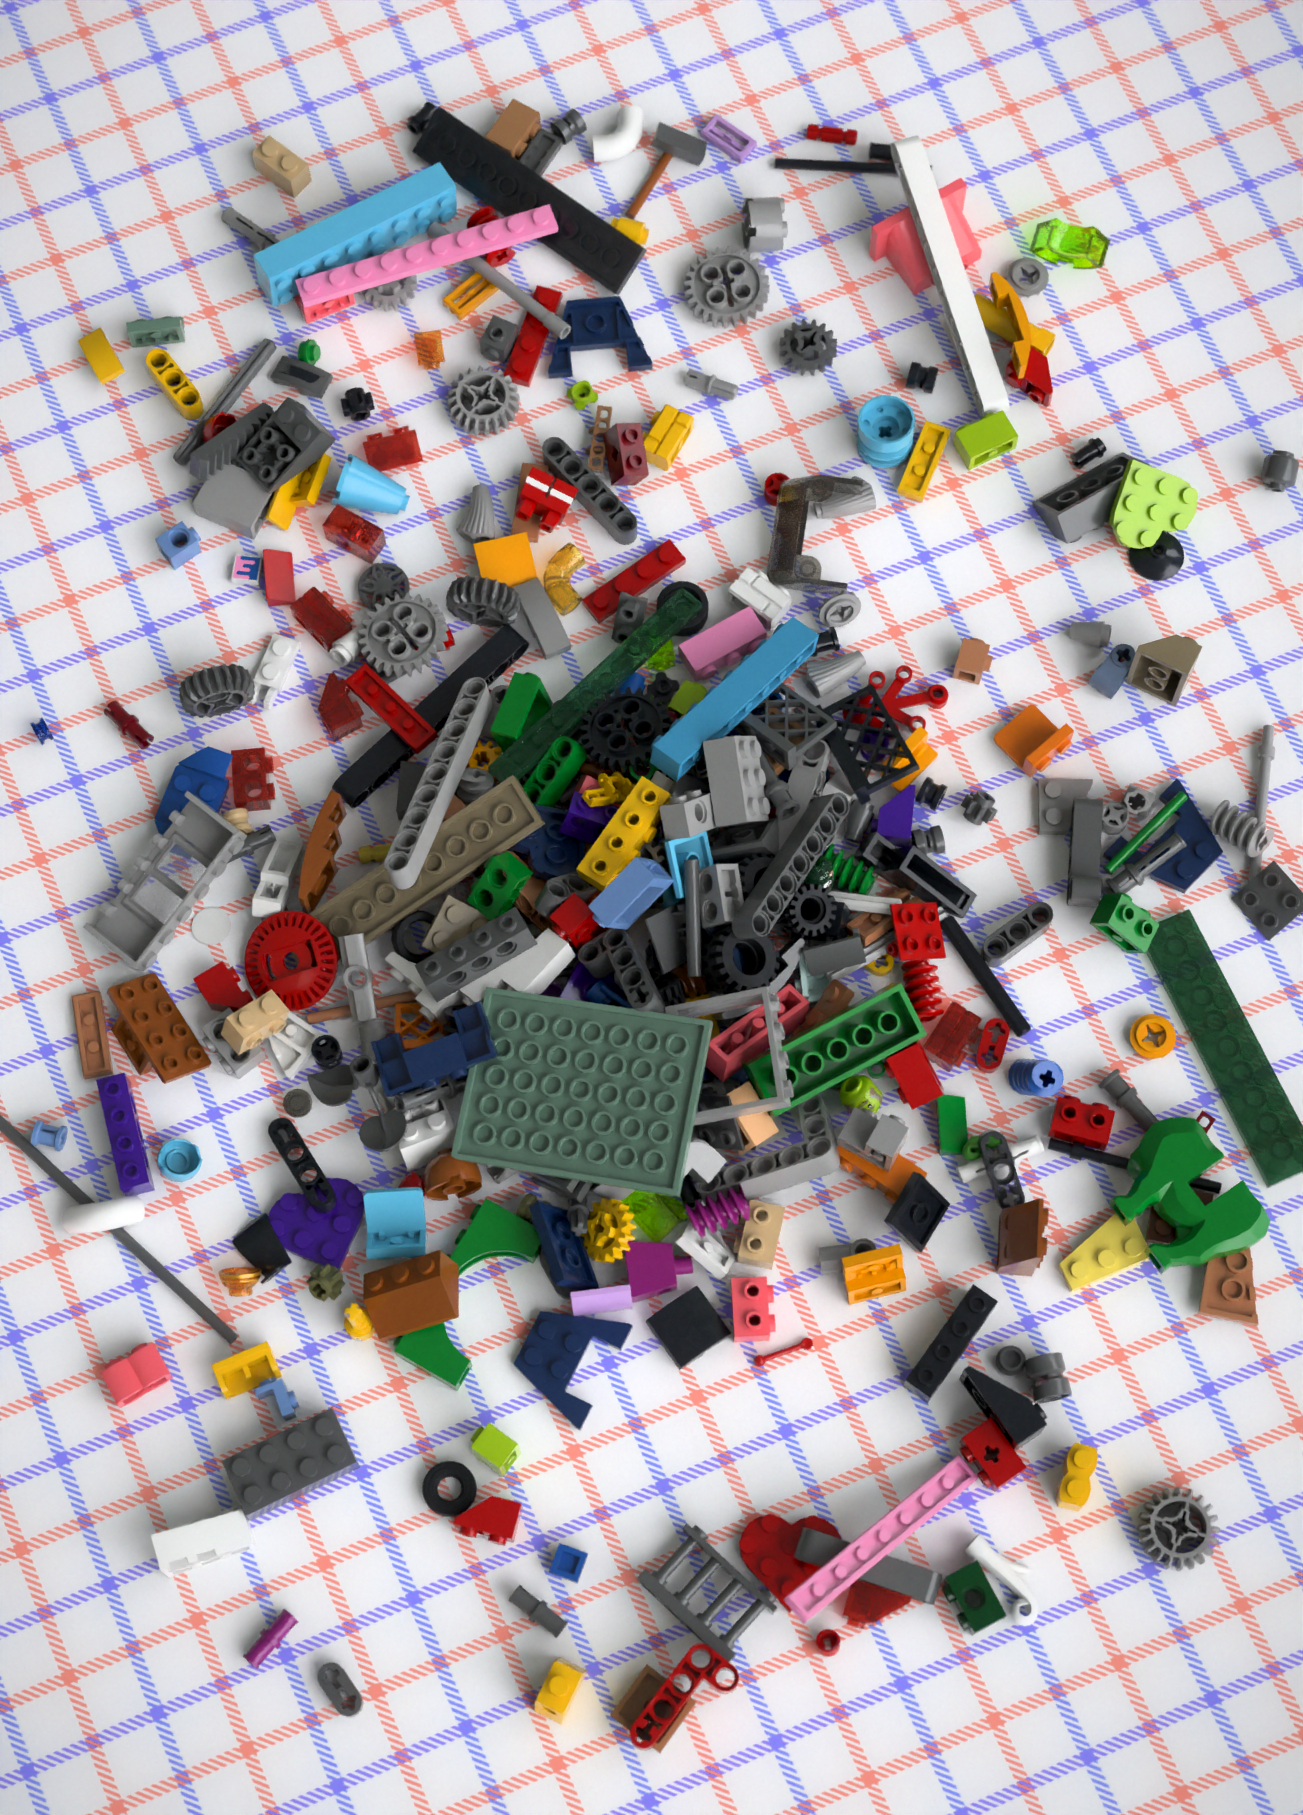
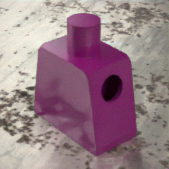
M627 1243L630 1250L625 1251L632 1303L677 1290L676 1275L693 1273L691 1255L674 1258L672 1244Z

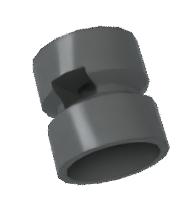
M1062 1353L1043 1354L1024 1361L1027 1376L1034 1382L1030 1386L1034 1403L1052 1402L1072 1395L1069 1379L1062 1374L1066 1370Z

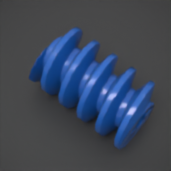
M1023 1058L1015 1061L1008 1070L1009 1085L1015 1092L1022 1095L1049 1097L1056 1094L1063 1085V1071L1054 1061Z

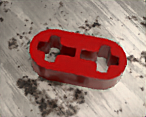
M993 1018L986 1022L982 1032L975 1063L977 1068L984 1073H993L998 1070L1003 1059L1010 1029L1008 1024L1000 1018ZM995 1026L1000 1027V1033L1004 1034L998 1036L996 1043L991 1042L992 1032L988 1031L993 1030ZM988 1049H993L992 1059L997 1062L992 1061L990 1065H986L985 1059L981 1058V1056L986 1057Z

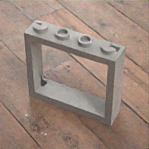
M767 986L665 1007L666 1014L694 1018L758 1004L764 1005L777 1097L698 1112L697 1105L694 1125L791 1107L790 1097L794 1095L793 1086L786 1076V1069L789 1068V1059L786 1051H783L781 1040L785 1039V1032L782 1023H778L777 1012L781 1010L778 995L774 994Z

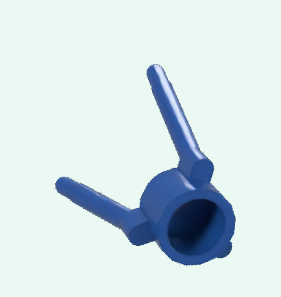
M599 980L586 995L591 1003L612 1005L616 1001L625 1008L634 1009L628 1001L617 995L602 980Z

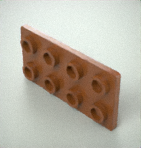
M155 973L118 984L107 990L109 998L120 1014L111 1030L140 1076L149 1073L153 1067L162 1083L166 1084L209 1068L211 1065L209 1057Z

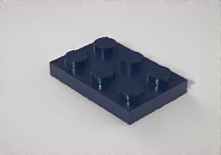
M539 1201L529 1206L533 1217L532 1224L538 1232L541 1250L546 1256L550 1267V1277L555 1284L578 1291L598 1289L599 1285L582 1236H575L574 1231L570 1230L567 1210Z

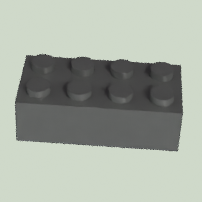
M333 1408L222 1460L242 1509L250 1521L360 1468Z

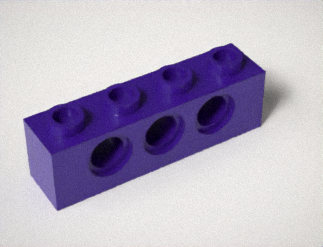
M125 1072L96 1080L121 1191L125 1196L154 1191V1183L130 1080Z

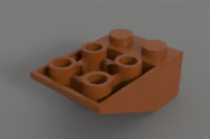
M1035 1199L1001 1210L998 1226L996 1274L1032 1277L1035 1269L1040 1268V1262H1043V1257L1047 1253V1238L1042 1237V1233H1044L1045 1226L1048 1225L1049 1210L1048 1208H1043L1044 1199Z

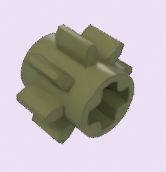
M327 1263L323 1268L317 1265L310 1272L311 1277L306 1283L309 1284V1291L316 1299L325 1302L330 1297L332 1300H335L342 1293L341 1288L345 1285V1282L343 1281L341 1271L337 1267Z

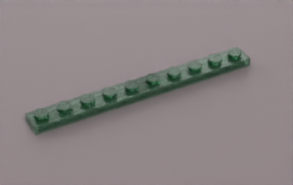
M681 588L488 766L489 773L500 782H503L512 775L516 776L519 781L544 757L558 737L567 736L583 721V716L589 715L588 707L597 708L595 699L604 701L606 699V692L611 695L702 610V603L684 588Z

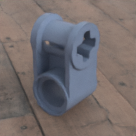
M1119 644L1114 647L1105 661L1093 673L1088 684L1109 699H1112L1128 676L1136 653L1134 648L1128 644ZM1122 657L1125 658L1126 660H1124L1122 663L1118 661Z

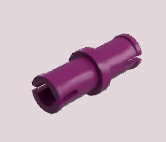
M283 1609L267 1630L263 1628L260 1632V1638L243 1655V1658L254 1668L258 1669L274 1648L278 1650L282 1645L280 1643L281 1640L298 1623V1620L287 1610Z

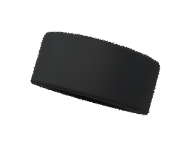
M678 581L669 584L662 589L657 598L656 609L659 624L666 632L674 636L686 637L696 634L704 627L708 620L709 602L706 593L692 582ZM678 596H688L695 599L698 603L699 612L690 621L678 622L668 616L666 611L668 602Z
M418 910L406 916L394 926L391 936L394 951L404 959L415 964L435 954L431 951L422 955L414 954L405 947L403 941L405 930L410 924L417 921H425L431 925L435 915L427 911Z

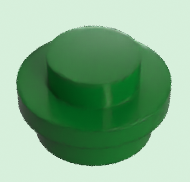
M314 339L302 341L298 348L299 360L315 365L316 361L320 359L321 351L319 345H317Z

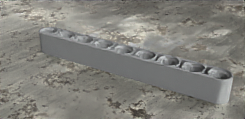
M481 677L470 678L462 685L384 860V866L391 883L397 889L410 888L416 882L492 709V697L486 681Z

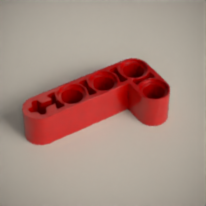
M705 1644L693 1645L633 1723L629 1735L633 1746L639 1750L646 1751L651 1749L702 1681L721 1694L732 1693L739 1683L738 1670L711 1647ZM698 1651L705 1652L709 1656V1663L705 1667L695 1666L691 1660L694 1653ZM723 1670L731 1672L734 1677L733 1684L728 1687L720 1686L716 1680L717 1674ZM679 1676L688 1678L691 1683L689 1690L684 1693H679L673 1688V1681ZM665 1701L670 1704L672 1711L668 1717L659 1718L655 1715L654 1707L658 1702ZM649 1715L655 1723L662 1725V1727L657 1730L654 1725L649 1731L651 1740L649 1742L643 1740L640 1743L637 1741L638 1734L636 1730L638 1728L640 1730L646 1729L649 1725V1720H646L645 1717Z

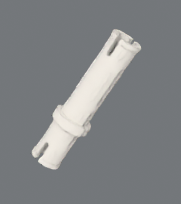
M1037 1134L1015 1144L1013 1142L1007 1143L1014 1165L1020 1164L1022 1159L1044 1152L1042 1142ZM995 1151L993 1152L995 1157H989V1161L997 1157H1005L1004 1153L999 1155ZM982 1156L976 1160L956 1166V1171L962 1184L987 1174ZM997 1164L994 1168V1171L1007 1166V1164Z

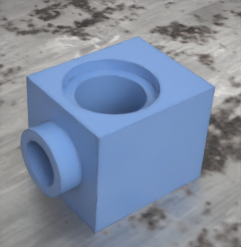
M183 521L155 539L159 551L174 570L201 553L198 543L201 541L200 536L193 527L188 529ZM178 542H186V544L181 547L175 546Z

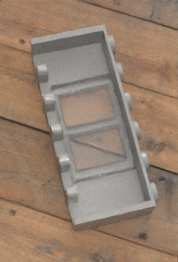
M189 791L184 794L190 800L181 812L175 810L170 814L169 820L173 823L164 835L157 833L152 838L151 842L155 844V847L146 858L139 856L135 860L134 865L138 869L129 880L123 878L118 882L117 888L121 891L113 902L105 901L102 903L99 910L103 912V915L95 925L86 923L83 927L133 968L145 971L155 963L158 957L157 954L163 946L169 944L173 939L175 929L180 923H184L192 913L191 908L197 900H201L207 895L210 883L215 877L217 878L222 875L228 861L242 849L244 840L248 836Z

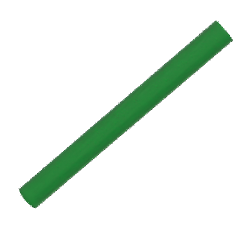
M1179 791L1103 867L1109 875H1112L1188 799L1187 795Z

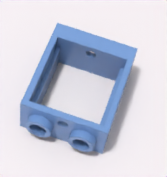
M635 857L588 907L594 913L592 915L593 919L601 927L627 930L674 880L656 860Z

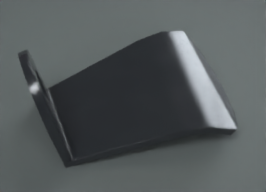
M267 1213L258 1216L248 1223L232 1241L241 1255L255 1268L261 1269V1274L265 1277L260 1282L262 1285L273 1279L292 1263L275 1233Z

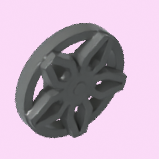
M390 563L373 564L363 572L358 582V592L361 601L373 611H377L375 606L377 598L381 599L378 604L383 606L385 604V597L395 601L394 593L397 592L401 596L400 599H404L406 593L410 591L409 580L405 572L398 566ZM384 569L392 570L393 572H390L387 576V573ZM380 570L382 576L377 577L376 571ZM372 574L374 581L371 579L366 580V578ZM400 575L396 580H392L393 577ZM402 580L405 583L404 593L398 587ZM372 585L373 588H366L363 586ZM363 593L373 594L372 603L366 599Z

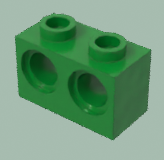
M508 851L498 856L493 855L487 860L484 865L485 872L471 885L472 893L467 899L472 906L490 921L510 910L533 874L531 870Z

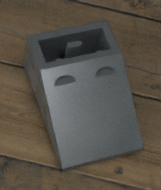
M287 397L235 458L267 493L271 494L318 461L335 442L336 438L303 404Z

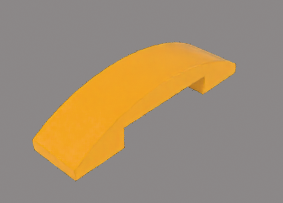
M992 272L988 287L995 309L1007 308L1017 339L1016 342H1013L1011 358L1018 379L1024 378L1031 346L1028 317L1019 296L1012 286L1000 274Z

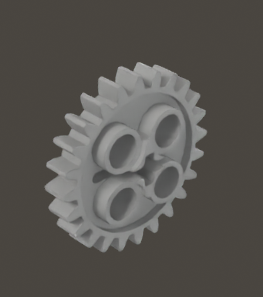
M727 246L725 253H722L720 248L716 247V254L714 255L707 250L706 259L697 256V264L691 263L690 272L685 273L684 299L688 300V308H694L695 317L703 314V323L712 319L713 327L718 322H722L723 329H726L728 322H732L734 328H737V321L739 320L746 325L747 316L756 319L757 311L762 312L763 303L768 302L770 285L768 284L769 275H764L765 266L758 267V258L750 261V252L742 256L741 248H738L735 253H731L730 246ZM720 268L725 270L727 287L730 290V299L733 307L728 305L726 287L723 284V275ZM733 272H740V273H742V274H740V275H734V274H732V273H733ZM707 277H714V278H716V279H714V280H708V279H706V278H707ZM738 295H746L748 297L740 298ZM713 300H720V301H722V302H720V303H713V302H711V301H713Z
M406 593L404 599H400V596L395 594V601L392 602L385 597V605L381 606L376 603V612L367 611L370 620L361 621L365 628L358 631L362 638L358 640L362 649L361 652L370 667L374 665L378 673L384 669L387 677L393 671H395L397 678L401 677L403 671H406L407 675L411 677L412 670L414 669L421 674L424 664L431 668L430 659H440L437 650L445 651L446 648L443 642L449 639L446 631L449 630L445 622L446 619L443 613L440 612L438 605H432L429 598L423 601L420 594H417L414 600H412L410 593ZM410 616L408 619L402 620L404 617ZM389 620H393L398 625L400 631L410 638L411 643L418 648L417 651L411 648L402 634H398L396 628ZM384 633H388L386 636L380 637ZM426 634L424 637L418 638L420 635ZM404 651L402 654L396 655L398 652Z

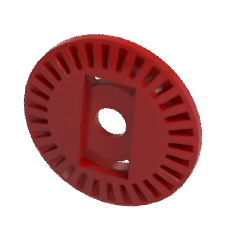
M300 911L279 912L263 920L251 934L245 950V972L252 990L258 997L272 989L290 1011L303 1010L319 1002L332 987L338 969L337 947L328 928L314 916ZM290 952H294L299 958L298 966L293 970L288 969L284 963L285 956ZM269 955H270V967H271V970H272L274 976H276V979H275V980H274V978L272 977V975H271V973H270V970H269V966H268V957H269Z

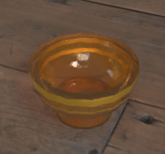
M231 1267L218 1272L221 1283L226 1288H229V1295L235 1297L252 1295V1287L259 1282L261 1277V1269L257 1267Z

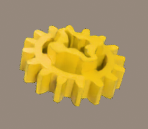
M601 1198L600 1203H592L593 1211H590V1218L587 1220L588 1231L587 1233H581V1236L585 1238L583 1242L589 1257H593L594 1261L602 1263H614L615 1258H623L622 1250H630L627 1244L628 1241L635 1239L631 1235V1230H634L636 1225L630 1223L634 1213L628 1212L629 1206L622 1204L620 1200Z

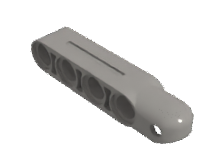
M819 740L797 757V765L791 771L787 783L789 786L788 791L793 800L799 803L800 809L788 819L780 820L777 818L779 850L812 801L822 794L826 780V770L831 757L830 748L823 740Z

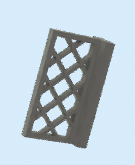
M781 683L772 693H782L785 696V700H769L768 695L756 707L765 708V715L749 713L732 730L741 736H756L765 754L787 770H791L797 765V757L837 727V722L788 686ZM785 707V714L769 715V708ZM789 707H801L805 710V714H789ZM809 721H821L825 724L821 728H808ZM785 722V729H772L769 727V723ZM788 722H805V729H788ZM805 736V740L797 746L788 740V737Z

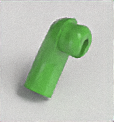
M980 1135L971 1136L964 1145L962 1153L965 1159L973 1161L981 1156L978 1147ZM992 1136L988 1137L989 1143L985 1144V1147L995 1148L999 1140L994 1139Z

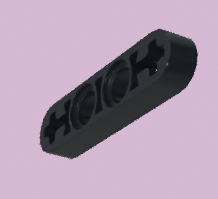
M287 1118L273 1120L268 1127L271 1141L308 1202L316 1212L327 1213L331 1211L337 1203L335 1192L297 1129ZM283 1128L286 1131L290 1141L285 1143L282 1136L278 1133L279 1129ZM299 1148L303 1150V1154L299 1159L291 1160L288 1158V1154L292 1149ZM308 1170L317 1172L314 1180L310 1182L301 1180L304 1172ZM318 1187L327 1198L323 1203L315 1191Z

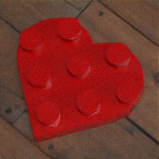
M767 1514L754 1519L743 1530L739 1541L740 1555L751 1573L790 1613L792 1610L783 1599L821 1568L794 1558L802 1528H809L841 1539V1536L834 1525L815 1515L801 1518L791 1525L781 1517Z

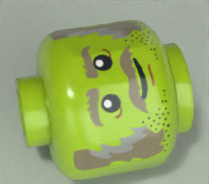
M855 1075L847 1078L843 1082L839 1093L841 1103L850 1113H852L855 1107L859 1110L865 1108L876 1113L883 1099L879 1088L869 1077L864 1075Z

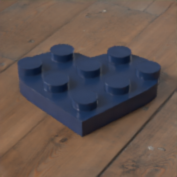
M533 804L545 824L507 850L527 855L528 864L533 872L532 876L537 879L548 881L552 878L577 871L576 868L585 857V841L559 832L566 810Z

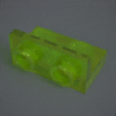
M635 1190L622 1200V1204L629 1206L628 1212L634 1213L633 1220L654 1243H661L679 1223L684 1222L688 1218L683 1212L685 1210L683 1205L677 1199L670 1198L668 1195Z

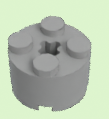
M759 197L744 199L742 214L746 215L744 222H741L742 240L744 248L747 249L746 252L783 250V237H787L788 234L787 221H782V214L785 211L784 198Z

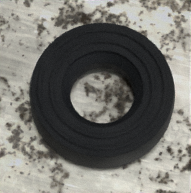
M445 1461L436 1464L427 1472L422 1484V1493L426 1504L433 1512L441 1516L452 1517L460 1515L470 1508L476 1497L477 1485L472 1472L465 1465L455 1461ZM447 1477L456 1478L461 1484L460 1495L450 1501L442 1499L438 1494L439 1483Z

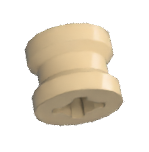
M237 808L229 810L222 815L246 835L254 832L252 825L247 821L249 818L247 809Z

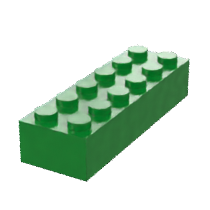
M891 983L781 1042L782 1049L786 1051L789 1059V1068L786 1069L787 1080H790L792 1083L794 1095L790 1097L791 1107L767 1111L768 1114L776 1117L926 1036L927 1033L902 984ZM768 1049L742 1063L760 1100L777 1097L771 1052Z

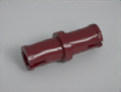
M112 701L107 705L111 711L105 708L104 714L119 727L118 730L121 734L128 735L142 750L151 745L147 739L153 742L154 736L139 724V719L135 715H130L117 701Z

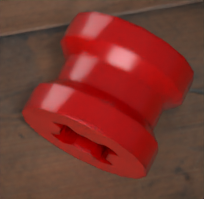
M773 473L765 480L764 497L770 505L780 507L789 502L792 485L790 478L783 473Z

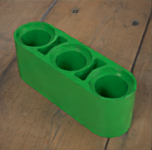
M566 736L558 737L552 743L522 787L533 804L552 808L555 806L586 760L587 754L584 745Z

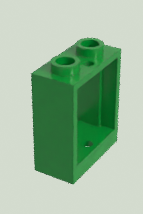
M514 672L490 729L504 755L525 760L533 752L553 704L540 677L533 673L526 672L521 674Z

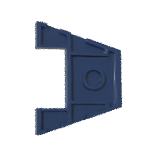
M620 296L568 300L566 302L562 320L571 326V330L564 339L557 338L551 364L548 368L549 379L573 377L571 352L626 347L629 372L653 370L652 360L648 356Z
M1176 779L1160 795L1159 800L1166 805L1179 791L1184 792L1188 799L1174 812L1180 818L1144 854L1136 850L1123 865L1135 864L1177 832L1187 846L1178 851L1148 876L1156 882L1185 893L1222 855L1223 850L1185 788ZM1120 836L1104 852L1103 857L1110 861L1128 841ZM1166 848L1159 855H1157L1155 858L1149 861V863L1151 864L1152 862H1154L1156 859H1158L1160 856L1166 853L1169 850V848ZM1145 866L1141 867L1138 871L1141 872Z
M540 1311L513 1365L577 1430L581 1431L593 1406L567 1393L566 1390L593 1338L621 1351L633 1325Z

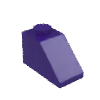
M909 785L879 808L878 818L872 817L871 833H879L896 847L909 846L915 785Z

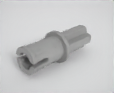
M689 369L687 374L690 376L685 377V386L705 391L706 395L709 396L714 394L734 400L738 394L739 387L737 385L717 379L714 374L708 376Z

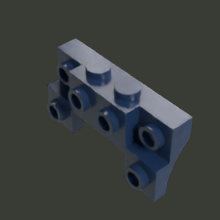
M478 1001L476 1004L452 1011L459 1033H453L406 1051L399 1032L371 1042L378 1064L380 1081L386 1097H392L416 1087H423V1090L432 1089L440 1085L439 1080L449 1076L451 1080L464 1077L468 1074L467 1070L473 1068L474 1065L498 1057L499 1054L490 1032L491 1027L482 1002Z

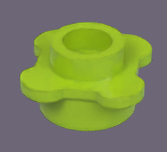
M588 381L577 382L566 392L567 397L575 403L577 410H584L586 405L595 403L598 400V394L593 392L592 386Z

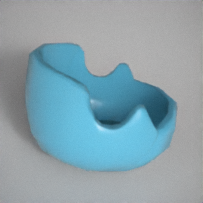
M174 1138L164 1143L157 1154V1165L161 1174L173 1182H184L192 1179L199 1172L203 1160L199 1147L185 1139Z

